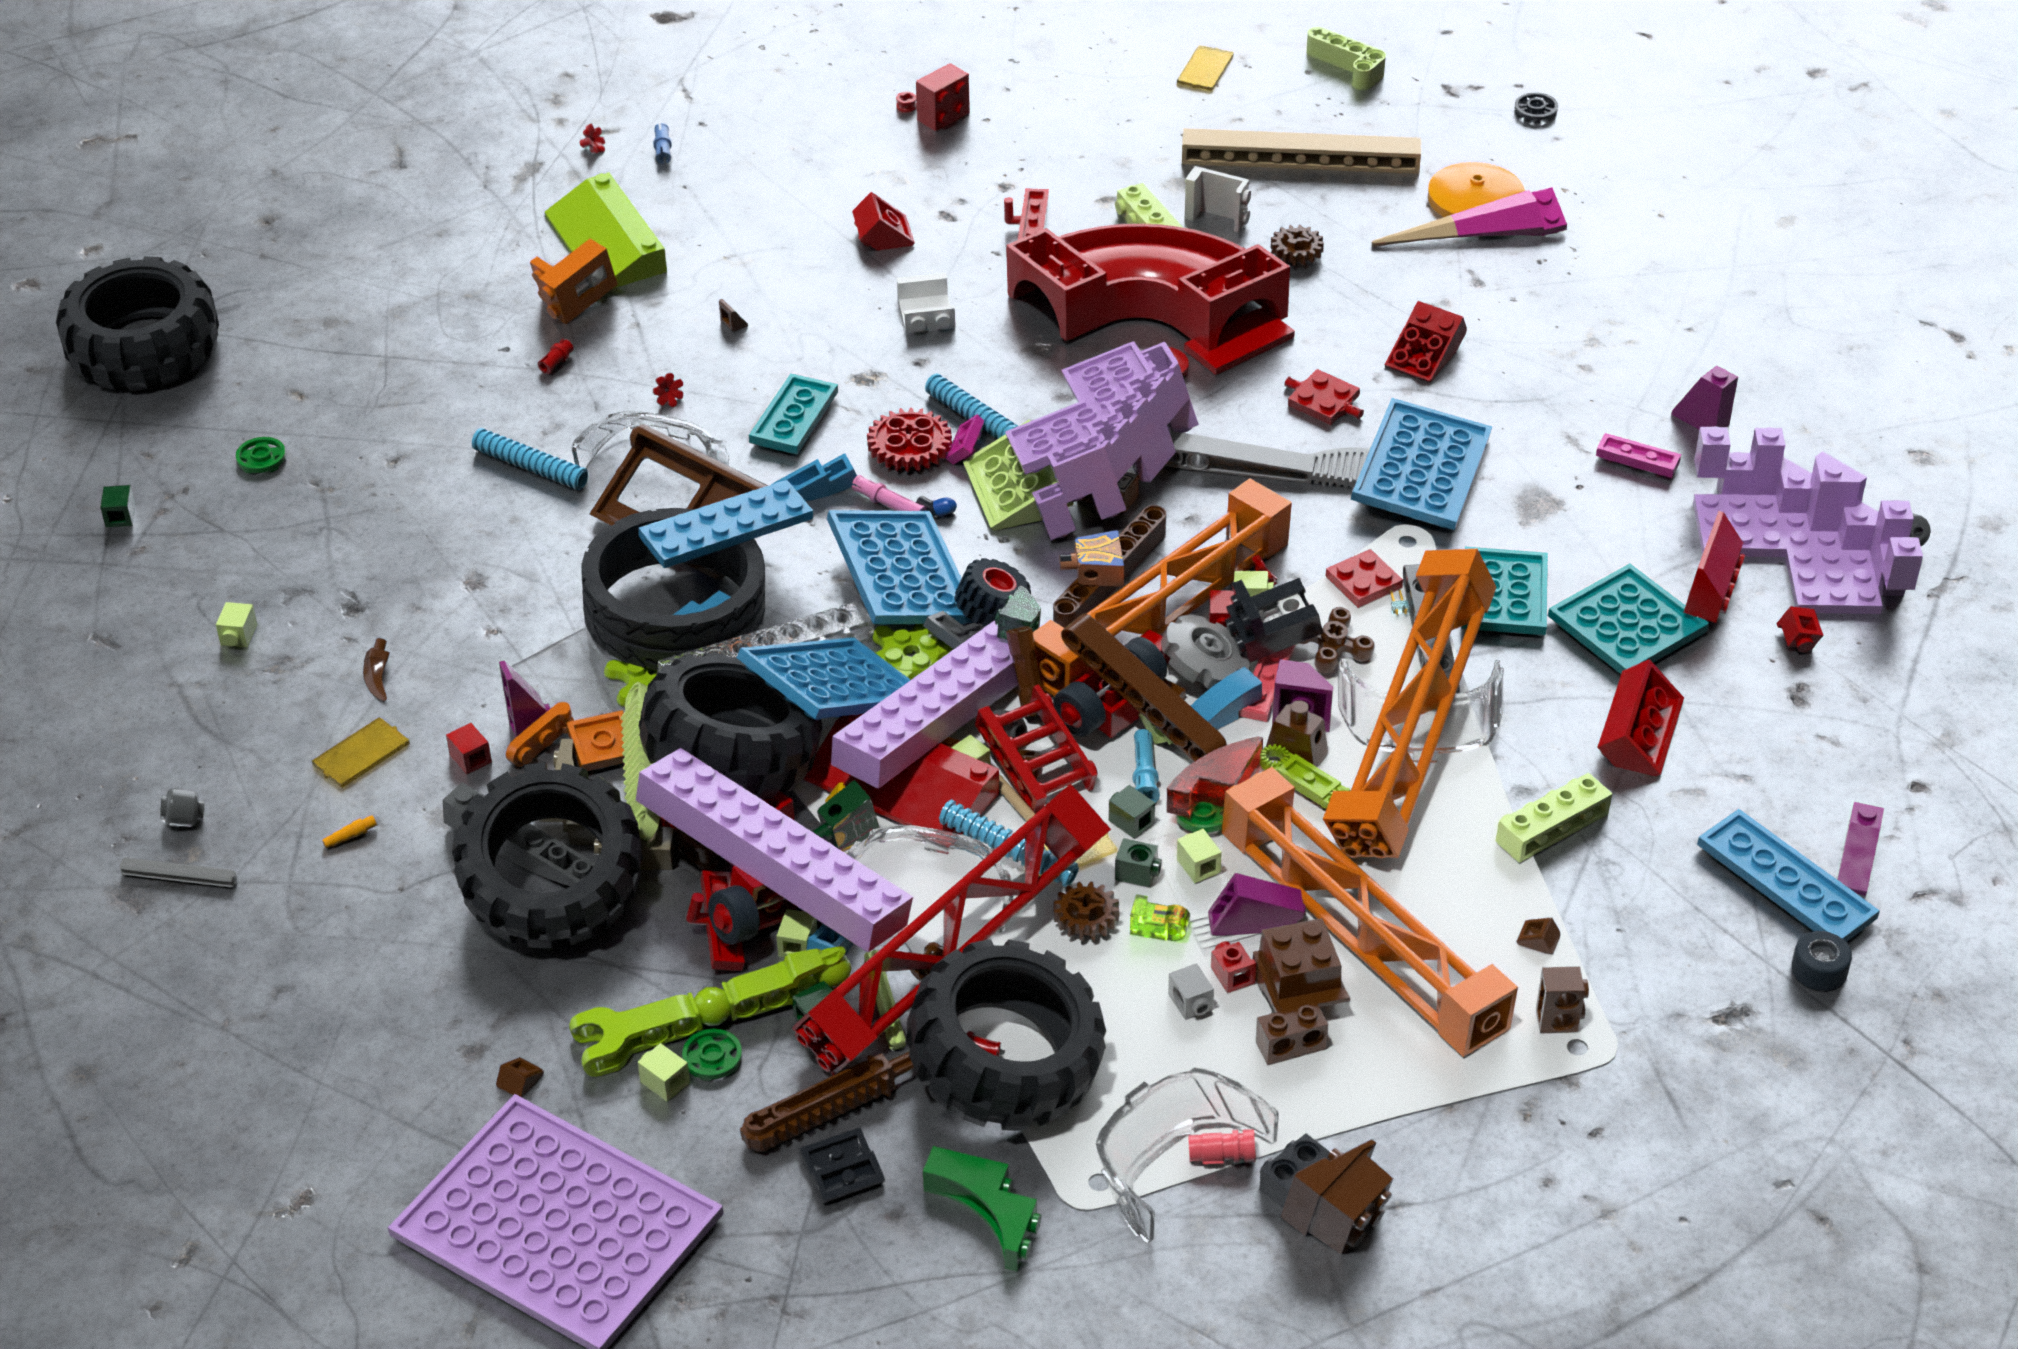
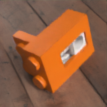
M591 238L554 266H551L538 256L530 261L533 271L532 277L538 285L539 297L547 303V312L553 319H559L565 324H568L618 285L607 248Z

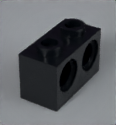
M1307 1133L1297 1141L1292 1140L1286 1145L1282 1153L1274 1159H1268L1260 1169L1259 1190L1283 1208L1293 1178L1297 1172L1323 1158L1328 1159L1330 1151Z

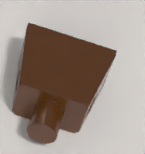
M1295 701L1292 704L1286 705L1275 718L1266 747L1268 745L1273 746V744H1276V746L1281 745L1282 748L1285 747L1293 755L1297 754L1318 767L1328 754L1324 720L1322 717L1308 712L1309 707L1306 702Z

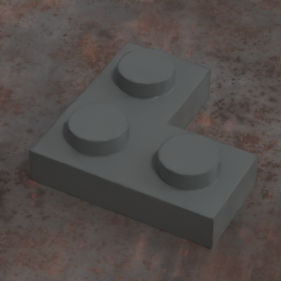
M944 611L928 616L923 625L932 632L935 638L944 641L953 650L985 628L982 627L980 622L963 626Z

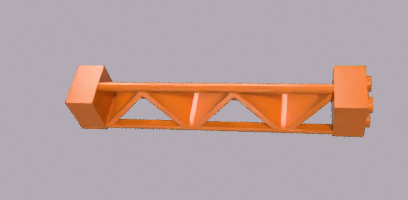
M1249 478L1229 493L1228 511L1224 516L1086 614L1093 617L1113 636L1121 631L1143 635L1148 629L1159 635L1163 634L1171 622L1175 623L1178 617L1189 615L1210 599V590H1223L1234 582L1235 571H1249L1253 568L1255 563L1252 558L1255 555H1260L1263 560L1265 558L1269 559L1288 545L1292 502ZM1226 528V535L1229 537L1228 541L1194 551ZM1242 544L1255 552L1235 567L1236 548ZM1160 575V590L1122 602ZM1167 575L1176 577L1167 584ZM1191 580L1212 583L1165 618L1166 598ZM1049 620L1033 632L1041 686L1045 691L1055 696L1067 685L1075 682L1090 671L1091 668L1063 642L1061 631L1064 628Z
M1478 549L1425 550L1416 578L1425 595L1350 791H1333L1323 817V821L1340 850L1348 857L1399 858L1409 830L1407 827L1482 619L1484 614L1488 612L1496 590V585ZM1468 624L1448 679L1440 665V660L1451 631ZM1437 637L1431 650L1425 641ZM1417 646H1419L1428 662L1400 693ZM1438 708L1416 767L1407 750L1419 717ZM1405 722L1399 737L1393 726ZM1385 731H1387L1396 748L1367 781ZM1406 796L1399 812L1393 801Z
M1273 767L1261 773H1256L1250 779L1234 785L1225 791L1222 834L1243 854L1247 853L1279 884L1301 889L1305 908L1317 919L1323 918L1325 926L1438 1030V1034L1460 1055L1465 1057L1510 1030L1518 986L1493 964L1476 973L1293 808L1295 787ZM1291 822L1334 861L1296 846L1292 842ZM1273 840L1282 849L1281 868L1258 847ZM1358 888V901L1345 889ZM1327 890L1358 918L1357 938L1306 891ZM1368 892L1412 932L1373 916L1369 911ZM1423 960H1437V973ZM1405 961L1437 990V1012L1383 962ZM1448 964L1465 979L1453 987L1450 985Z

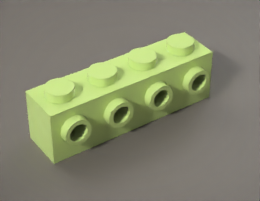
M1143 183L1117 190L1115 209L1127 221V224H1160L1182 227Z
M1590 773L1574 778L1559 789L1551 790L1544 797L1527 803L1523 808L1512 814L1503 816L1498 822L1495 841L1520 863L1608 815L1613 793Z

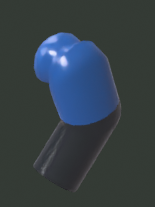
M922 495L916 500V503L925 506L927 511H930L932 517L935 518L946 516L957 509L956 501L949 497L932 501Z

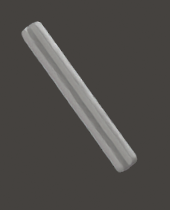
M129 857L123 858L120 863L121 874L128 876L230 888L234 887L237 881L236 871L232 869Z

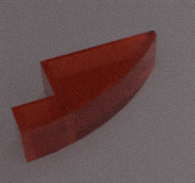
M1257 736L1229 744L1210 752L1186 767L1167 787L1166 813L1189 818L1199 802L1224 807L1225 791L1234 785L1250 779L1260 767L1263 737Z

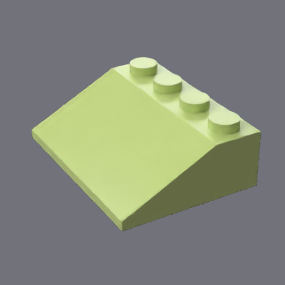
M1006 434L963 461L993 531L1042 520L1032 492L1057 483L1051 465L1044 467L1039 472L1025 475ZM1073 501L1067 503L1068 508L1074 504Z

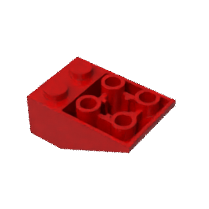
M1417 301L1384 365L1431 383L1457 352L1468 331L1464 316Z

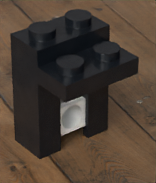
M1300 578L1254 596H1250L1242 579L1231 583L1234 595L1230 596L1232 604L1226 606L1229 618L1225 619V623L1230 635L1236 634L1237 636L1234 638L1239 653L1245 652L1249 662L1324 634L1320 616L1314 604L1309 605L1304 593H1306V590Z

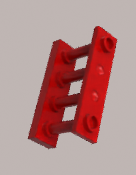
M1039 684L1033 687L1030 703L1000 716L994 714L989 706L978 709L975 722L976 728L1021 798L1035 814L1044 807L1047 794L1066 787L1070 783L1073 784L1081 780L1088 791L1094 789L1098 775L1095 764L1087 759L1055 710L1050 695L1044 693ZM1034 713H1038L1045 724L1015 738L1008 737L1003 729L1004 726ZM1050 735L1053 736L1059 748L1029 761L1023 760L1018 752L1019 748ZM1063 758H1067L1074 769L1043 784L1037 782L1032 774L1033 771Z

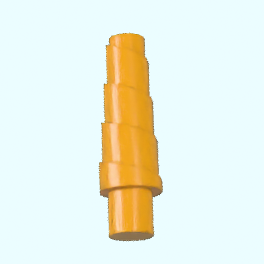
M373 815L362 820L359 818L332 835L323 838L322 842L326 849L331 846L333 847L341 842L368 833L367 830L377 826Z

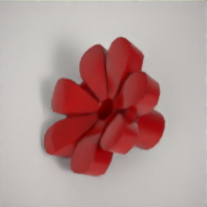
M588 124L586 129L583 130L585 138L579 141L581 148L589 147L592 154L605 152L606 149L603 146L605 139L600 137L602 129L600 127L594 129L592 124Z
M667 373L664 377L659 376L656 378L655 382L658 386L653 388L652 392L658 396L657 403L664 406L667 402L670 407H675L677 405L676 399H682L684 395L683 391L678 390V388L684 385L682 379L674 380L673 373Z
M1255 555L1252 558L1255 563V571H1268V582H1273L1276 585L1277 577L1268 570L1261 556Z

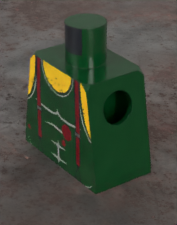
M855 780L818 808L817 814L821 826L811 831L827 842L830 841L833 846L843 852L881 833L871 798Z

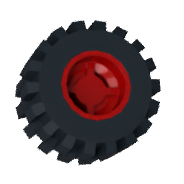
M981 558V560L976 559L968 564L956 589L954 599L957 602L958 609L963 611L962 614L970 618L972 622L976 624L980 622L982 627H986L1006 612L1020 618L1030 598L1031 586L1026 581V577L1020 574L1019 570L1015 567H1011L1009 564L996 559Z

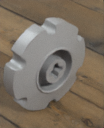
M1196 615L1180 616L1175 623L1171 622L1168 625L1161 639L1163 653L1171 658L1169 664L1192 683L1200 682L1208 689L1244 666L1249 669L1250 665L1245 652L1240 654L1234 641L1236 635H1230L1226 627L1217 622L1216 624L1210 623L1205 617Z

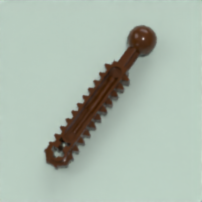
M909 1052L890 1061L882 1053L874 1057L868 1055V1060L759 1111L750 1113L744 1118V1123L740 1128L742 1140L747 1144L748 1149L752 1148L757 1152L768 1151L792 1137L875 1098L877 1099L883 1094L888 1097L891 1096L890 1091L896 1089L894 1078L914 1069Z

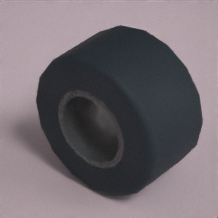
M1827 931L1806 933L1799 938L1795 946L1791 962L1792 973L1800 983L1808 988L1819 991L1837 989L1845 983L1852 961L1851 948L1845 940L1836 934Z

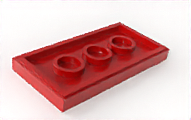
M1262 306L1226 323L1219 335L1217 348L1207 351L1192 339L1184 343V351L1213 374L1218 375L1295 338V330Z

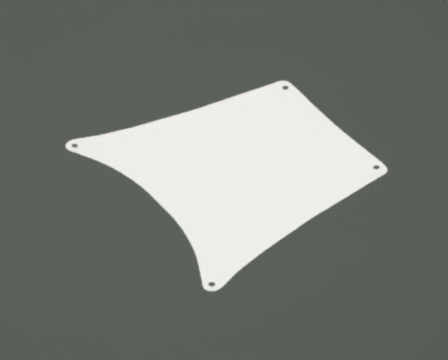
M1404 524L1389 529L1357 554L1368 549L1373 550L1403 579V566L1420 564L1425 550H1436V546L1431 534L1415 525ZM1403 536L1413 537L1416 540V545L1410 548L1403 547L1399 544V539ZM1323 577L1306 587V593H1304L1309 605L1314 604L1320 616L1322 628L1328 622L1332 609L1344 607L1351 614L1348 636L1352 638L1361 635L1370 637L1375 643L1374 653L1370 660L1359 662L1352 657L1351 653L1343 652L1338 657L1337 666L1334 671L1322 673L1314 665L1318 644L1309 642L1307 644H1296L1290 661L1309 663L1333 686L1330 731L1326 732L1328 754L1319 764L1318 768L1339 780L1341 785L1351 790L1412 625L1404 585L1403 588L1399 589L1403 596L1404 605L1401 603L1399 590L1393 592L1396 605H1393L1391 595L1388 594L1357 608L1328 578ZM1405 608H1407V614H1404ZM1450 633L1449 638H1450V643H1451L1452 652H1453L1454 661H1455V660H1456V657H1457V654H1456L1454 642H1453V639H1452V635H1451V633ZM1417 649L1400 693L1421 670ZM1258 660L1250 662L1248 669L1250 672L1254 673ZM1169 663L1167 664V676L1165 678L1186 689V696L1183 700L1189 705H1192L1201 695L1209 690L1200 682L1192 683ZM1463 675L1459 683L1460 702L1459 704L1451 705L1408 823L1407 827L1409 830L1399 858H1349L1476 973L1493 964L1518 986L1510 1030L1465 1057L1460 1055L1446 1042L1430 1022L1328 928L1327 931L1342 965L1341 979L1350 996V1001L1320 1007L1328 1022L1326 1049L1267 1065L1255 1042L1257 1017L1275 1012L1265 992L1261 991L1255 980L1253 985L1227 993L1211 969V951L1217 945L1202 948L1200 944L1235 935H1223L1199 941L1198 937L1209 935L1211 931L1197 935L1194 931L1210 927V924L1192 928L1191 924L1209 920V916L1189 921L1187 917L1207 913L1234 873L1279 883L1247 853L1243 854L1222 834V830L1207 833L1222 852L1221 873L1194 883L1177 861V839L1192 832L1177 823L1176 807L1182 799L1194 794H1213L1225 799V791L1230 787L1250 779L1256 773L1265 771L1260 766V753L1267 744L1272 728L1273 707L1267 722L1240 717L1238 712L1237 720L1217 729L1225 738L1227 749L1207 767L1197 765L1174 743L1170 745L1167 742L1155 744L1152 739L1154 768L1158 771L1159 775L1156 786L1159 788L1160 798L1155 803V823L1135 839L1108 821V803L1113 794L1120 792L1128 785L1136 788L1132 779L1133 772L1136 770L1134 733L1140 729H1146L1145 725L1139 717L1112 738L1099 729L1094 730L1085 737H1078L1072 734L1087 759L1093 761L1098 772L1093 790L1088 791L1081 780L1072 785L1111 830L1075 861L1078 863L1079 870L1070 886L1073 889L1077 888V882H1081L1083 886H1088L1090 881L1094 883L1095 888L1102 884L1105 885V893L1113 891L1114 899L1119 900V921H1116L1115 929L1107 928L1106 936L1097 933L1095 940H1092L1090 935H1085V938L1080 940L1079 934L1076 933L1069 937L1068 929L1059 930V922H1054L1053 902L1057 900V893H1066V887L1062 886V882L1056 883L1053 881L989 938L994 945H1004L1008 939L1030 943V950L1043 955L1046 950H1049L1066 960V969L1071 974L1080 972L1092 987L1094 994L1092 1002H1099L1107 1031L1104 1036L1106 1048L1090 1090L1079 1104L1070 1108L1068 1113L1041 1127L1034 1120L1031 1122L1030 1127L1021 1130L1051 1180L1058 1196L1063 1201L1076 1209H1098L1240 1164L1234 1163V1160H1223L1224 1164L1203 1165V1161L1190 1162L1188 1135H1201V1133L1228 1134L1232 1133V1130H1238V1133H1243L1244 1129H1254L1255 1157L1259 1158L1284 1150L1289 1142L1292 1140L1297 1141L1305 1133L1316 1140L1393 1117L1579 1073L1608 1063L1616 1056L1617 1037L1594 993L1534 857L1531 856L1519 863L1495 841L1499 820L1506 814H1512L1513 811ZM1018 685L989 706L992 712L995 710L1011 711L1021 707ZM1044 690V693H1048L1053 701L1054 696ZM1438 708L1419 717L1407 750L1416 767ZM1039 715L1023 718L1027 726V732L1045 725ZM977 716L949 736L962 741L969 735H972L989 748L975 726ZM821 718L823 728L817 751L838 718ZM1405 722L1393 726L1399 737ZM1385 731L1367 781L1396 748L1387 731ZM1050 735L1019 749L1041 751L1043 755L1059 748L1053 736ZM990 749L991 765L999 768V774L1019 795ZM1275 756L1269 757V761L1272 760L1273 763L1274 761L1277 763V760L1280 761L1281 759ZM1063 758L1040 768L1036 780L1043 784L1074 769L1068 759ZM802 780L792 790L820 822L817 810L825 803L826 798L831 792ZM1066 787L1047 794L1045 805ZM1295 790L1293 808L1339 848L1323 821L1326 808ZM1000 791L996 799L980 815L981 818L983 816L987 817L989 822L991 820L995 821L996 826L1003 825L1004 830L1008 828L1013 830V833L1027 822ZM1406 796L1393 801L1399 812ZM1190 805L1186 806L1183 810L1190 809ZM875 812L881 833L844 851V853L913 896L908 920L909 925L995 849H989L988 844L984 846L980 844V840L974 841L972 836L966 837L964 833L950 846ZM1291 822L1292 842L1296 846L1334 861ZM1123 838L1158 845V858L1162 859V867L1159 876L1153 877L1150 888L1115 880V858ZM1273 840L1258 847L1281 868L1282 849ZM1044 844L1045 851H1048V847ZM1004 856L981 877L1025 883V866L1021 865V861H1013L1012 856L1010 858ZM1358 888L1345 889L1358 901ZM1327 890L1306 891L1357 938L1358 918ZM1368 892L1369 911L1373 916L1412 932ZM1017 896L966 899L956 949L961 947ZM1156 905H1179L1186 908L1184 918L1182 917L1181 920L1175 915L1171 916L1172 914L1168 916L1156 914V918H1165L1167 923L1163 924L1158 921H1152ZM1169 907L1168 910H1165V909H1164V910H1160V911H1165V912L1170 911V908H1171V907ZM1305 908L1302 921L1316 920L1317 918ZM943 910L906 942L912 953L923 954L925 946L929 942L938 943L943 947ZM1169 917H1170V918L1175 917V918L1179 919L1180 921H1176V920H1173V919H1167V918H1169ZM1552 917L1561 932L1553 954L1520 946L1516 942L1525 920ZM1262 933L1229 942L1231 944L1240 942L1250 959H1252L1253 952L1259 951ZM1423 960L1437 973V960ZM1405 961L1383 962L1437 1012V990ZM1197 963L1214 988L1213 1010L1185 1020L1168 994L1169 973ZM1448 964L1450 985L1453 987L1465 979ZM1580 966L1582 978L1588 980L1589 997L1583 999L1585 1003V1019H1580L1578 1032L1540 1033L1536 1014V1002L1542 967ZM978 1008L957 1016L965 1033L969 1030L975 1032V1036L1001 1042L999 1054L1001 1058L1013 1061H1035L1054 1054L1053 1047L1044 1032L1032 1021L1015 1012L1000 1008ZM1579 1039L1587 1044L1588 1050L1583 1055L1571 1054L1567 1049L1568 1042ZM1095 1174L1106 1175L1110 1179L1109 1187L1104 1191L1093 1190L1089 1186L1091 1176Z

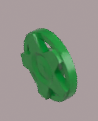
M272 437L250 439L240 445L236 451L238 466L243 469V472L248 474L268 471L272 473L279 469V466L286 458L284 444ZM268 444L274 445L276 447L270 448Z
M1194 794L1182 799L1176 807L1177 823L1192 833L1204 829L1206 833L1222 830V814L1224 813L1225 799L1213 794ZM1190 805V809L1183 810L1186 806Z
M707 1029L694 1034L686 1041L682 1050V1058L688 1062L689 1073L700 1078L702 1081L710 1082L737 1071L742 1060V1047L738 1038L732 1033L721 1029ZM712 1037L723 1038L724 1040L717 1042ZM698 1042V1049L690 1051L692 1046ZM737 1050L736 1057L734 1058L731 1054Z

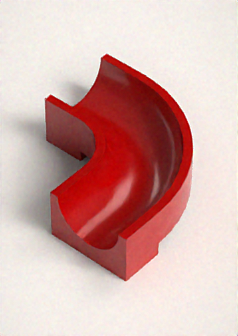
M1137 223L1098 226L1057 236L1048 228H1045L1006 245L1007 295L1015 299L1040 288L1049 299L1055 311L1060 329V337L1065 341L1115 320L1140 317L1166 322L1180 330L1190 339H1194L1207 351H1211L1217 348L1219 335L1229 317L1239 307L1251 300L1261 307H1265L1280 320L1288 317L1290 266L1259 244L1245 249L1229 240L1194 229Z

